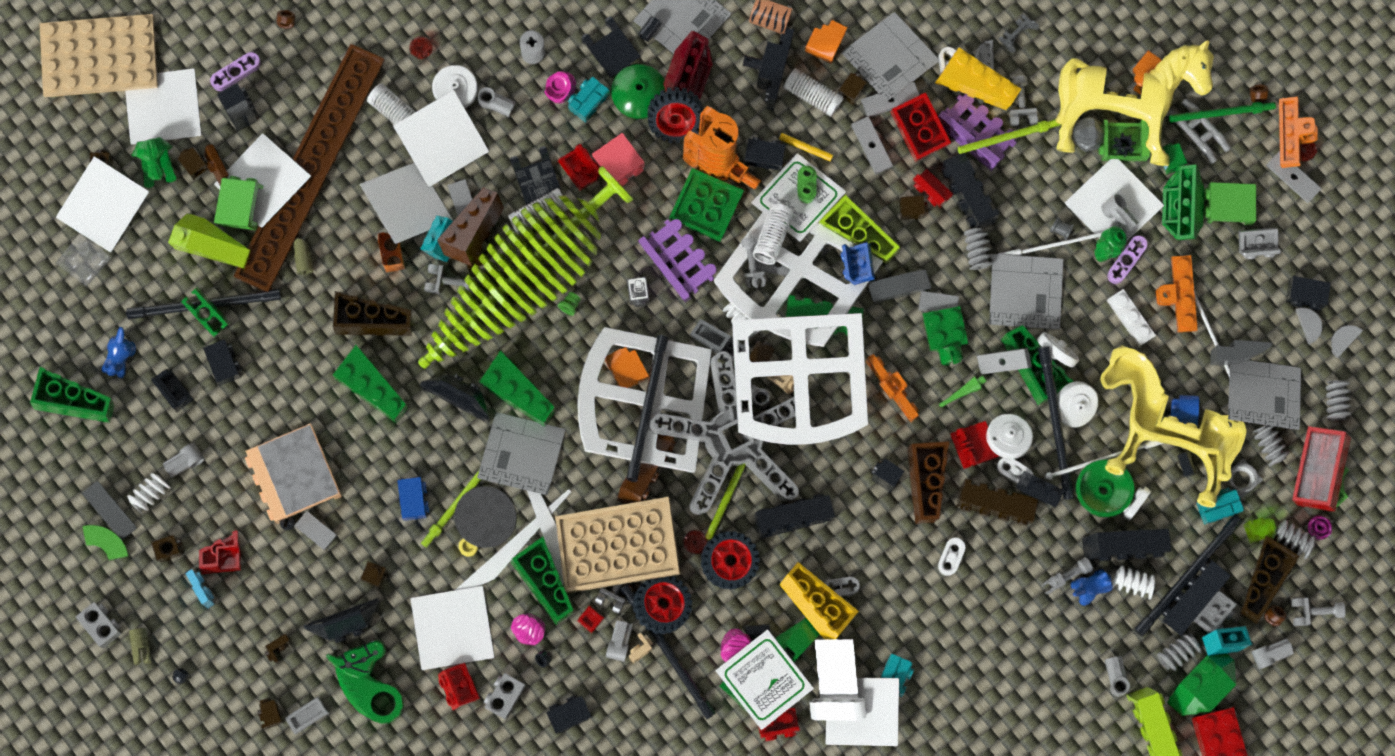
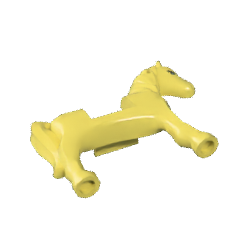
M1205 41L1200 46L1184 45L1174 49L1156 65L1155 69L1151 70L1150 73H1144L1140 99L1130 94H1127L1126 97L1118 96V93L1115 92L1103 94L1107 68L1089 66L1078 58L1069 60L1061 69L1058 91L1061 107L1055 121L1062 126L1059 130V141L1056 149L1062 152H1075L1076 145L1073 142L1072 134L1078 118L1089 110H1110L1144 120L1149 127L1146 147L1152 154L1150 163L1159 166H1169L1170 157L1163 150L1161 144L1163 120L1172 104L1174 91L1183 79L1189 82L1195 92L1200 95H1206L1212 90L1211 69L1214 55L1208 50L1209 41Z
M1123 345L1114 349L1111 354L1110 364L1102 373L1100 381L1105 389L1111 390L1121 385L1131 384L1133 402L1129 420L1130 430L1125 447L1119 456L1108 460L1105 469L1115 475L1124 474L1126 465L1136 460L1137 449L1143 441L1160 442L1185 448L1201 458L1207 471V486L1203 492L1199 493L1197 502L1205 507H1215L1217 496L1221 490V481H1228L1231 478V464L1242 449L1247 433L1244 422L1229 420L1228 415H1220L1205 409L1200 419L1198 428L1193 423H1181L1178 418L1173 416L1164 417L1162 420L1169 396L1164 394L1165 390L1161 386V380L1154 368V364L1144 353H1140L1135 349Z

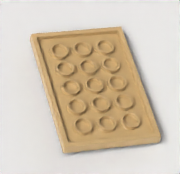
M153 14L40 23L44 97L158 88Z
M669 497L555 516L566 593L680 574Z

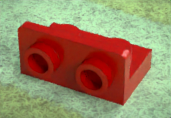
M465 662L445 669L438 674L439 684L444 689L447 704L451 706L452 710L480 699Z
M795 708L786 710L762 730L758 726L760 738H765V741L776 740L778 735L783 734L785 738L796 736V732L800 731Z

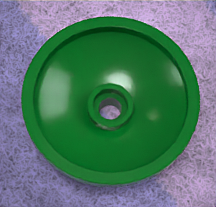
M644 64L628 66L616 75L612 83L611 96L613 103L622 114L629 118L646 119L648 118V106L651 99H654L656 94L660 95V91H665L663 84L665 79L659 71L651 66ZM641 85L643 89L637 90L636 87Z
M1098 460L1088 464L1080 472L1076 482V495L1080 504L1089 513L1099 517H1113L1122 513L1130 505L1134 496V482L1127 469H1125L1122 475L1109 473L1105 469L1108 460ZM1101 488L1106 489L1107 493H1106V494H1102V493L1100 492V489H1101Z

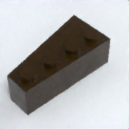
M335 291L333 314L335 335L412 336L413 316L411 310L389 304L384 305L377 303V301H368L357 296H349Z

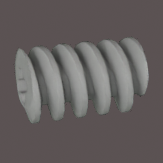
M526 31L520 38L522 58L529 64L539 63L545 55L543 37L537 31Z
M981 228L970 229L964 232V235L967 236L965 242L969 244L966 246V250L970 251L967 254V257L970 258L968 264L972 266L969 270H980L993 264V262L987 261L992 255L986 254L991 248L985 247V244L990 241L984 239V237L989 234L983 232Z
M1343 380L1326 382L1329 384L1326 386V390L1330 391L1326 394V397L1330 399L1326 402L1330 406L1326 411L1331 414L1327 416V420H1348L1346 416L1352 415V413L1346 411L1347 408L1351 407L1350 404H1346V401L1351 400V397L1345 396V394L1351 392V390L1346 389L1345 386L1350 385V382Z
M1265 425L1252 433L1258 432L1254 439H1261L1258 446H1265L1261 452L1268 453L1265 460H1272L1268 465L1271 467L1285 460L1289 451H1282L1286 446L1285 444L1279 445L1282 437L1275 438L1279 431H1272L1271 429L1274 426Z
M1284 520L1275 530L1272 539L1277 536V543L1284 540V547L1291 544V551L1296 548L1298 549L1297 555L1304 552V559L1306 560L1315 546V536L1308 538V532H1304L1301 535V528H1297L1294 531L1295 525L1291 524L1288 526V521Z
M1187 632L1188 635L1183 634L1181 639H1176L1175 644L1171 643L1169 649L1164 648L1163 653H1157L1159 661L1166 670L1169 671V668L1176 671V663L1182 667V659L1189 662L1187 655L1194 658V650L1199 653L1202 652L1199 643L1190 632Z

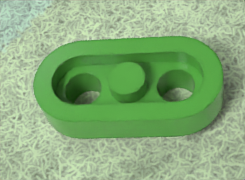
M803 166L798 171L797 197L802 203H811L816 198L817 174L811 166ZM808 172L810 176H805L804 173ZM809 190L810 193L806 194L803 191Z

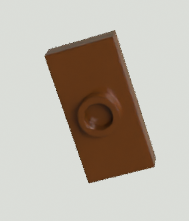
M210 144L206 146L204 156L207 160L209 171L213 172L221 186L222 178L228 179L229 174L214 145Z

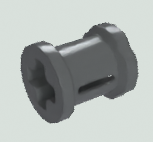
M1057 217L1049 232H1055L1067 240L1074 225H1069Z

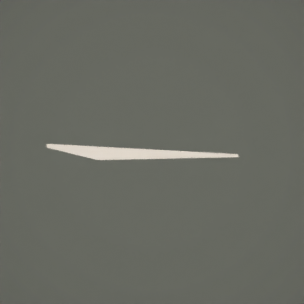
M569 489L548 507L551 514L571 493ZM537 518L456 590L478 587L494 580L511 561V558L521 550L540 528Z
M527 491L547 548L550 551L553 563L563 584L556 523L541 494Z

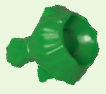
M161 137L137 141L135 149L131 156L141 159L144 173V188H152L154 180H161L164 173L166 175V182L172 183L176 180L168 155V151L172 149L173 145Z

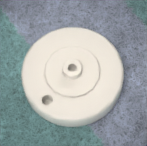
M450 65L441 69L434 77L432 83V91L436 100L454 90L464 109L470 106L478 93L477 80L474 74L466 67L460 65Z
M1045 332L1037 339L1042 347L1050 346L1051 357L1054 360L1057 359L1069 367H1075L1078 363V356L1067 347V343L1063 340H1058Z
M1076 381L1069 383L1057 395L1061 422L1066 426H1083L1093 418L1097 411L1098 395L1093 387L1084 382Z
M1002 414L991 421L986 432V439L994 453L1003 458L1015 459L1027 453L1033 442V432L1030 425L1023 418L1014 414Z

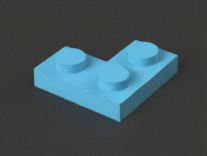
M192 569L185 574L193 586L192 589L201 604L206 608L215 605L212 601L215 597L209 588L203 586L202 583L205 580L200 572L196 573Z

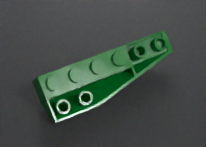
M805 618L777 636L775 640L794 663L820 634L809 620ZM771 679L769 689L778 679ZM723 681L719 687L746 711Z

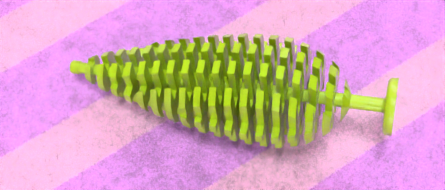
M603 166L599 168L598 172L607 182V185L589 202L577 198L584 206L581 210L566 196H558L575 215L572 219L553 199H544L549 207L565 223L563 227L538 202L532 204L538 214L553 229L554 235L527 208L521 210L527 221L546 241L545 244L517 216L511 219L518 230L537 250L536 252L507 224L502 228L527 260L500 234L495 236V241L512 259L518 269L491 243L488 245V252L509 277L483 253L480 255V262L500 285L478 265L474 264L471 270L491 294L470 275L466 276L464 279L466 284L482 300V303L462 285L459 286L457 289L458 293L473 311L471 312L458 298L453 296L450 302L464 320L461 321L454 312L446 308L444 314L455 328L452 329L446 322L440 319L438 326L446 336L443 338L437 331H433L431 337L434 338L437 345L434 347L428 342L426 346L428 353L418 360L422 368L426 369L433 360L438 362L444 361L445 359L441 355L443 351L451 358L457 356L458 354L451 346L452 343L463 352L469 350V347L461 339V334L473 345H480L481 342L469 329L470 326L487 341L492 339V335L478 320L479 318L496 334L503 333V328L487 312L488 309L508 328L514 327L515 323L497 304V301L520 322L527 320L506 293L531 316L535 315L537 310L519 291L516 284L542 309L547 307L546 301L525 276L551 301L557 300L558 296L541 278L534 267L562 294H565L568 291L567 287L543 261L544 258L561 276L574 286L577 283L576 279L552 252L553 250L581 277L585 275V270L561 242L564 241L590 267L592 260L570 234L573 232L596 255L597 247L579 228V225L583 224L600 241L601 233L588 218L593 215L600 222L596 210L615 193L626 203H630L633 200Z

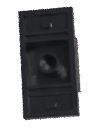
M787 28L786 33L781 34L779 44L767 42L762 59L745 54L742 66L758 70L757 88L766 90L764 102L767 103L768 110L774 111L792 44L793 29Z

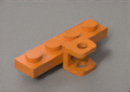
M1298 97L1279 99L1281 168L1301 166L1300 142L1304 144L1317 141L1318 127L1315 125L1314 118H1300Z
M1191 255L1171 257L1173 284L1162 285L1156 290V302L1160 306L1175 305L1177 333L1196 332L1198 329Z
M870 355L866 359V363L880 380L883 390L890 399H894L910 422L916 420L919 416L917 413L919 410L913 402L910 403L906 398L905 389L907 388V383L899 372L896 371L892 374L889 371L887 373L883 367L885 364L879 356Z

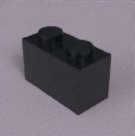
M759 137L748 138L744 165L781 171L786 144H782L781 141L771 140V142L763 141Z
M1292 276L1288 283L1286 302H1290L1292 306L1301 307L1306 305L1310 306V309L1321 310V308L1323 309L1328 305L1331 283Z
M224 339L203 348L216 383L219 386L241 378L239 372L242 369L238 360L234 361L232 355L235 354L231 343L228 344Z
M885 458L883 462L878 461L871 472L874 475L872 481L891 493L905 471Z
M1023 471L1016 486L1020 491L1055 508L1065 491L1026 471Z
M576 694L567 698V703L560 705L556 703L548 707L550 711L546 713L556 735L592 719L582 696L578 697Z

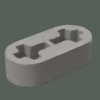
M854 577L831 579L825 582L828 587L829 584H832L833 587L839 586L840 589H836L834 592L841 597L855 594L860 586L859 581ZM848 581L856 585L853 591H850L849 588H842V586L847 585Z

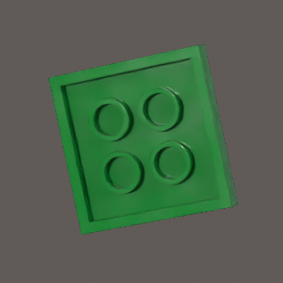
M692 168L669 216V220L678 219L681 221L682 226L721 242L744 190Z

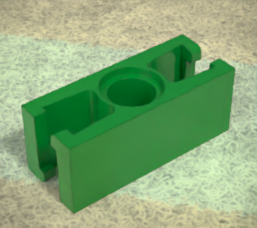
M196 287L191 293L195 294L202 304L195 307L188 300V296L181 302L214 337L221 330L219 328L216 330L209 322L213 316L223 324L221 326L222 329L230 322L203 292ZM207 307L210 310V316H203L201 308Z

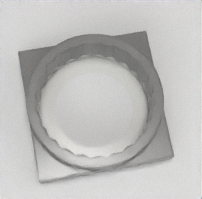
M1243 458L1231 469L1232 476L1225 482L1232 490L1236 489L1239 497L1242 499L1263 479ZM1237 471H1245L1250 477L1249 484L1244 488L1237 487L1233 482V476Z

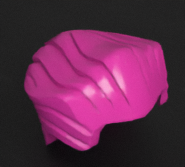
M557 71L547 79L544 93L555 103H565L575 93L577 88L576 80L568 72Z
M531 613L522 614L513 620L511 630L520 643L536 645L544 637L545 623Z
M740 629L729 630L721 642L722 659L727 662L752 642L751 638L747 634L742 633Z

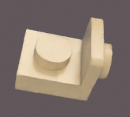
M792 375L766 377L770 382L782 388L786 394L790 395L794 391Z
M641 633L637 635L643 645L640 647L638 644L630 650L629 659L633 664L652 651L651 645L653 643L647 635L643 636Z

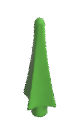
M982 375L978 379L974 376L957 392L941 402L939 406L943 407L963 396L981 390V385L986 383L984 376Z

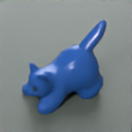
M119 327L117 335L109 340L107 344L108 354L101 369L103 373H107L109 376L117 374V377L120 379L125 375L127 358L132 357L136 352L135 343L124 338L123 327Z
M1099 569L1088 578L1080 577L1074 579L1071 582V588L1075 589L1073 596L1079 597L1081 605H1089L1098 594L1107 593L1113 589L1111 585L1112 578L1103 569Z

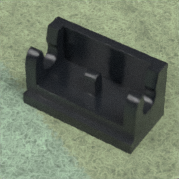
M165 369L151 379L176 413L193 401V398L171 370Z

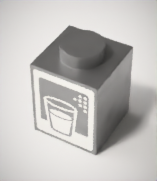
M646 277L627 279L630 305L643 307L646 303H649Z

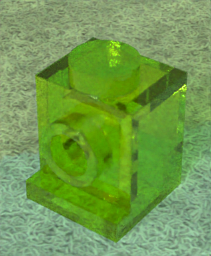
M1263 517L1253 520L1252 523L1250 520L1243 525L1250 543L1263 540L1265 536L1272 537L1276 533L1275 522L1270 518L1266 520Z

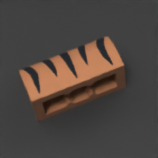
M756 0L749 22L784 34L792 14V8L769 0Z

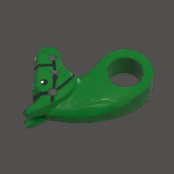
M371 641L350 649L338 657L328 653L326 657L335 666L343 693L360 714L379 724L393 723L401 716L404 709V701L399 691L370 677L375 663L386 654V647L382 641ZM381 693L392 694L395 699V708L387 716L377 715L373 710L374 698Z

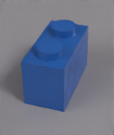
M421 477L397 480L403 521L427 518L426 513L429 512V503L424 500V494L427 493L426 482H422Z

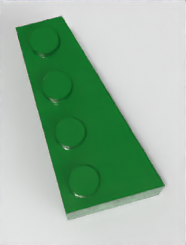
M39 367L30 400L34 410L106 423L111 422L115 405L110 397Z
M541 537L511 558V564L553 622L558 625L572 615L573 608L553 563L545 539Z

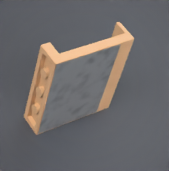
M311 423L246 451V463L255 472L252 475L256 486L260 485L262 492L259 493L263 503L267 502L269 506L267 510L268 516L271 521L274 520L277 524L285 518L327 500L342 497Z

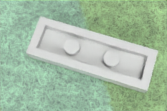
M1124 289L1107 299V302L1138 347L1156 336Z

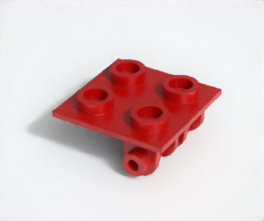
M986 421L967 428H960L956 432L950 433L963 469L999 457L987 443L986 432L988 425Z

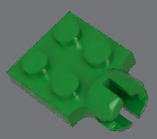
M960 306L923 313L922 317L930 351H937L939 353L942 365L961 362L963 360L961 347L968 344Z

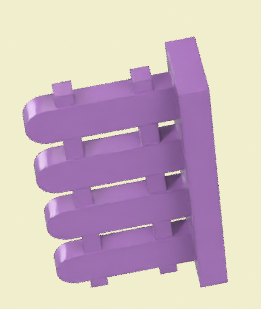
M967 94L963 97L959 95L956 98L958 102L952 109L947 107L938 116L945 132L961 146L991 138L995 133L997 135L1005 134L1000 129L1003 121L998 117L993 118L992 121L986 117L989 111L988 108L981 105L976 109L972 105L974 98L967 96ZM968 109L972 115L964 121L960 116ZM982 121L987 126L978 133L974 129ZM1015 139L997 143L994 146L990 145L972 150L969 153L992 172L999 161L1004 158L1003 152L1009 146L1014 147L1017 142L1014 141Z
M675 219L671 222L667 220L664 222L666 226L656 234L652 231L649 234L650 238L648 240L643 236L638 242L686 303L691 299L689 294L692 291L696 294L698 292L697 288L705 281L709 280L712 282L714 280L712 276L716 274L717 269L713 264L704 266L701 263L705 258V253L702 249H696L694 252L691 250L690 246L694 240L690 234H685L681 237L678 233L682 228L680 220ZM674 235L677 241L666 249L663 243ZM657 247L662 251L659 255L655 251ZM686 250L689 255L677 263L674 258ZM669 262L674 266L671 269L666 265ZM698 265L701 270L691 278H688L685 273ZM680 277L685 281L683 284L678 281Z

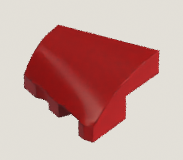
M238 530L233 531L231 536L223 540L219 539L213 545L199 550V569L202 574L241 571Z

